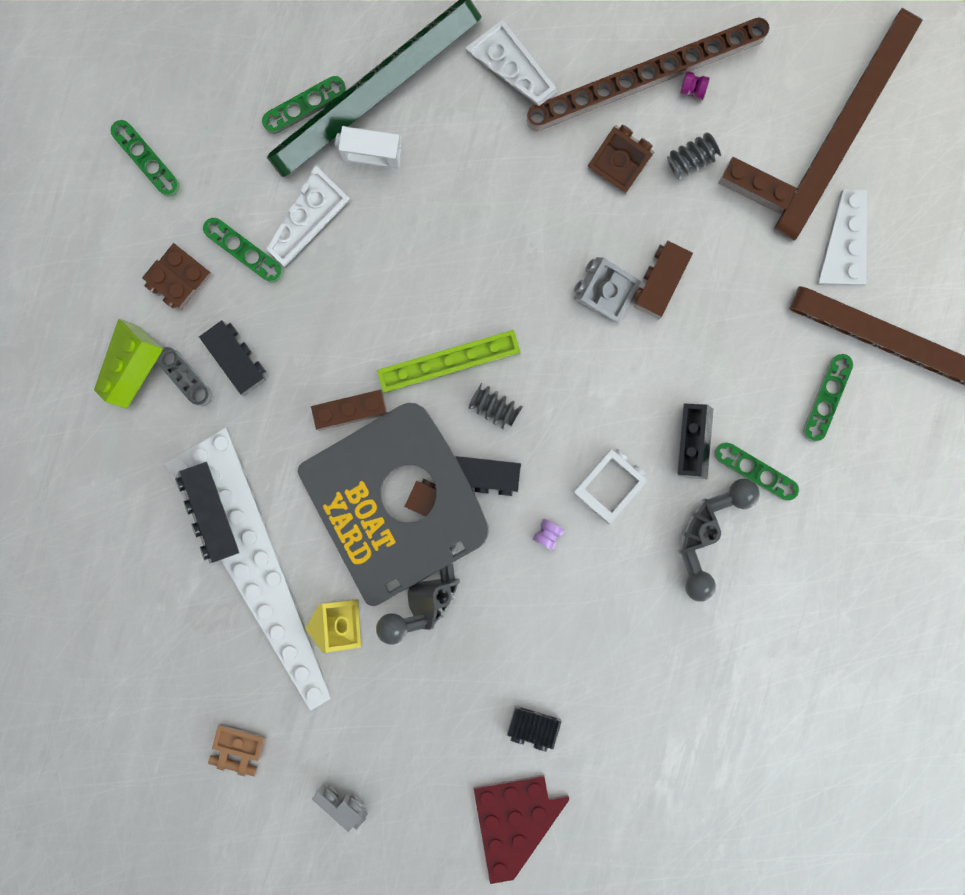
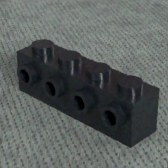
M204 462L179 471L175 481L179 491H184L187 500L183 501L187 514H192L195 523L191 525L195 537L201 538L203 546L200 547V551L204 561L208 559L209 564L239 554L208 463Z

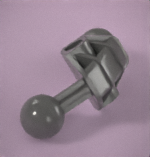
M749 479L736 480L730 486L729 492L709 499H702L696 511L692 512V517L687 524L685 532H682L683 537L678 552L682 555L689 574L685 582V590L687 595L694 601H707L714 595L716 590L714 578L709 573L702 571L695 550L714 544L720 539L721 529L714 512L733 505L739 509H749L758 502L760 496L759 488ZM706 529H710L711 533L708 534V537L703 536V533L706 532Z
M458 544L450 548L452 554L457 551ZM453 563L440 570L441 579L419 582L409 588L408 602L413 614L412 617L403 619L398 614L389 613L379 619L376 625V633L383 643L395 645L400 643L408 632L420 629L431 630L434 628L438 620L444 616V612L451 600L454 599V594L460 583V579L454 576Z

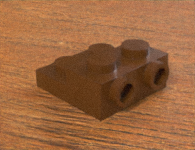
M622 124L620 127L615 125L587 167L627 193L655 152L651 149L653 145L644 138H641L640 141L632 136L634 132Z
M173 243L161 259L153 263L142 279L146 281L144 286L153 294L160 292L165 296L162 301L172 309L177 306L183 310L212 273Z

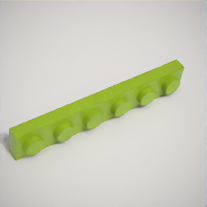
M510 330L377 370L383 393H387L521 352L515 332Z

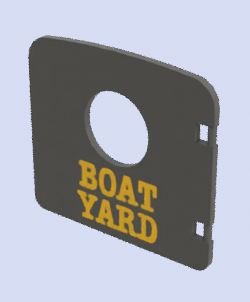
M405 403L304 461L298 467V475L364 601L370 606L382 604L398 593L477 550L485 544L489 536V525L461 465L426 409L416 403ZM406 465L418 466L427 471L434 480L437 493L435 504L429 514L419 521L410 523L401 522L393 518L386 511L382 501V488L386 478L395 469ZM462 542L465 549L453 555L450 548ZM397 578L400 586L389 592L386 584Z

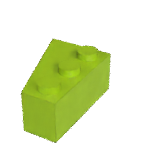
M118 318L94 391L105 402L127 409L163 348L140 326Z

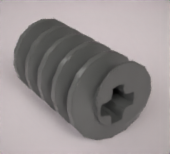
M706 132L703 135V139L697 137L695 138V143L689 141L686 147L679 146L678 152L675 150L670 151V157L667 156V160L675 176L681 180L682 171L689 176L690 167L697 172L699 171V162L706 167V159L709 158L714 163L716 161L715 154L721 156V152L714 137Z
M481 383L473 395L468 409L472 410L478 406V415L486 411L485 419L488 420L494 416L493 424L496 425L502 421L501 429L503 430L508 426H512L523 406L520 405L517 409H514L515 401L506 404V396L498 400V391L490 395V386L482 390Z

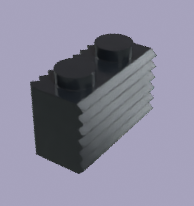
M515 705L507 736L511 737L510 741L522 745H524L525 741L534 744L533 748L547 752L548 748L554 749L562 721L559 718Z

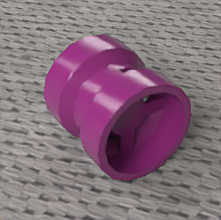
M687 71L680 94L685 96L690 94L695 96L696 99L703 101L710 77H698L693 72Z

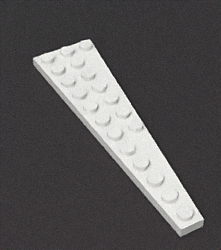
M224 428L165 463V466L175 481L179 471L204 462L208 463L239 550V554L227 557L221 561L311 711L332 697L307 637V632L302 624L297 606L290 593V588L268 531L256 505L254 495L249 487L244 469H242L228 428ZM182 491L183 497L187 500L184 491Z

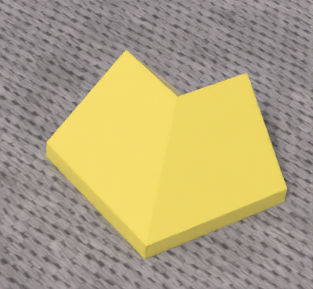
M358 600L321 602L318 605L305 630L322 653L361 647Z

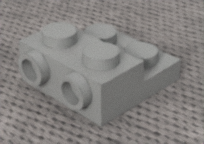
M596 257L595 260L592 259L587 264L585 271L588 273L584 281L580 280L576 284L574 299L591 310L599 312L613 322L619 323L641 281L607 259Z
M322 784L312 800L347 832L353 827L357 830L368 814L362 806L364 804L363 801L355 794L351 796L348 792L340 799L338 797L340 794L331 785L327 787Z

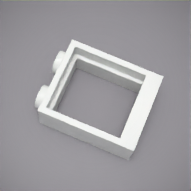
M342 126L341 133H337L335 147H337V152L340 153L343 161L399 168L402 148L400 135Z
M619 449L616 451L609 450L573 492L608 524L613 522L648 481L644 477L646 473L637 465L632 467L626 462L628 457ZM611 458L638 481L612 512L585 490Z

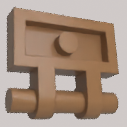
M219 724L212 749L221 751L219 757L210 755L208 764L217 766V769L222 771L228 769L238 772L237 775L255 777L257 767L250 766L249 760L259 761L265 736ZM232 754L242 757L241 762L228 760V755Z

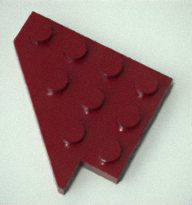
M544 775L474 787L490 884L512 881L516 878L569 801L568 795L548 798Z

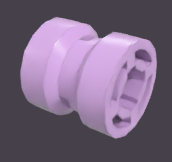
M543 519L541 523L542 530L535 534L533 540L554 550L557 545L556 538L562 536L564 529Z

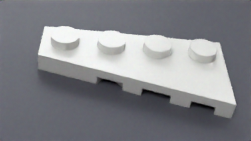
M503 19L465 48L470 55L538 106L558 92L555 85Z
M316 165L307 183L301 189L297 200L288 211L287 217L281 223L266 249L284 267L350 201V198Z
M844 189L841 191L817 285H866L867 190Z

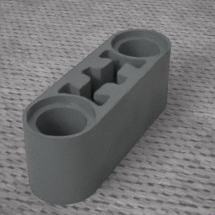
M164 347L156 360L158 365L192 404L197 406L208 405L213 397L211 389L178 351L170 347ZM173 353L174 362L166 365L164 363L165 355ZM179 368L182 372L187 373L188 380L194 384L190 386L187 382L181 380L182 375L176 369ZM198 389H204L205 398L202 401H196L194 397Z

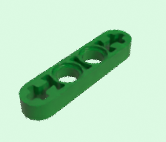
M338 76L329 77L267 111L262 117L263 127L267 132L277 134L318 112L346 91L344 81ZM332 83L341 85L338 93H335L334 90L327 93L328 99H325L324 93L320 90L322 88L325 89V92L331 90ZM316 93L321 96V101L318 105L308 103V98L311 94ZM291 105L300 107L298 116L291 117L288 115L287 110ZM283 110L284 116L288 121L284 122L283 118L277 121L278 126H267L270 123L269 118L273 117L276 120L282 117L279 112Z
M117 120L111 126V135L161 194L167 197L176 195L180 188L176 177L127 121ZM120 127L123 129L127 128L125 131L131 140L127 141L122 135L117 136L120 133L118 129ZM140 143L144 146V151L141 155L135 156L132 154L131 149L133 145ZM156 161L159 164L158 171L152 174L148 173L146 168L148 163ZM162 174L168 182L173 180L171 184L173 188L171 190L167 188L163 190L165 185L159 179Z
M209 218L205 221L203 231L210 240L265 281L274 283L281 278L282 268L274 259L220 219ZM211 224L213 226L219 224L218 229L225 234L223 239L215 232L212 235L210 234L211 229L209 227ZM229 238H239L240 245L237 249L232 250L228 248L227 241ZM256 251L258 253L259 259L256 263L250 264L246 261L248 252ZM264 258L267 259L264 263L268 267L276 266L275 271L277 274L275 276L270 275L267 277L268 272L260 267L259 271L256 270V268L262 265Z
M847 354L836 355L828 365L803 429L804 436L809 441H820L827 434L853 369V361ZM843 359L847 368L841 369L838 376H831V372L835 374L838 371L839 366L836 364V361L839 362ZM830 380L836 381L839 385L838 391L834 394L828 392L826 388ZM821 402H826L830 406V412L826 416L818 412L817 408ZM813 417L826 420L825 424L823 422L819 423L818 430L821 431L820 435L818 434L813 437L812 431L809 429L810 427H815L818 421L813 420Z
M721 443L716 447L714 451L716 460L744 478L753 481L756 485L782 500H793L798 496L799 487L797 483L731 443ZM729 447V453L735 457L737 453L741 454L736 460L735 466L731 465L734 461L729 457L721 458L723 454L720 452V449ZM743 459H749L752 462L753 467L750 472H743L741 470L740 462ZM764 471H769L773 475V481L768 485L763 484L760 479ZM779 477L782 479L779 483L783 486L792 485L790 487L793 491L792 494L784 496V490L780 487H776L775 490L772 489L777 484Z

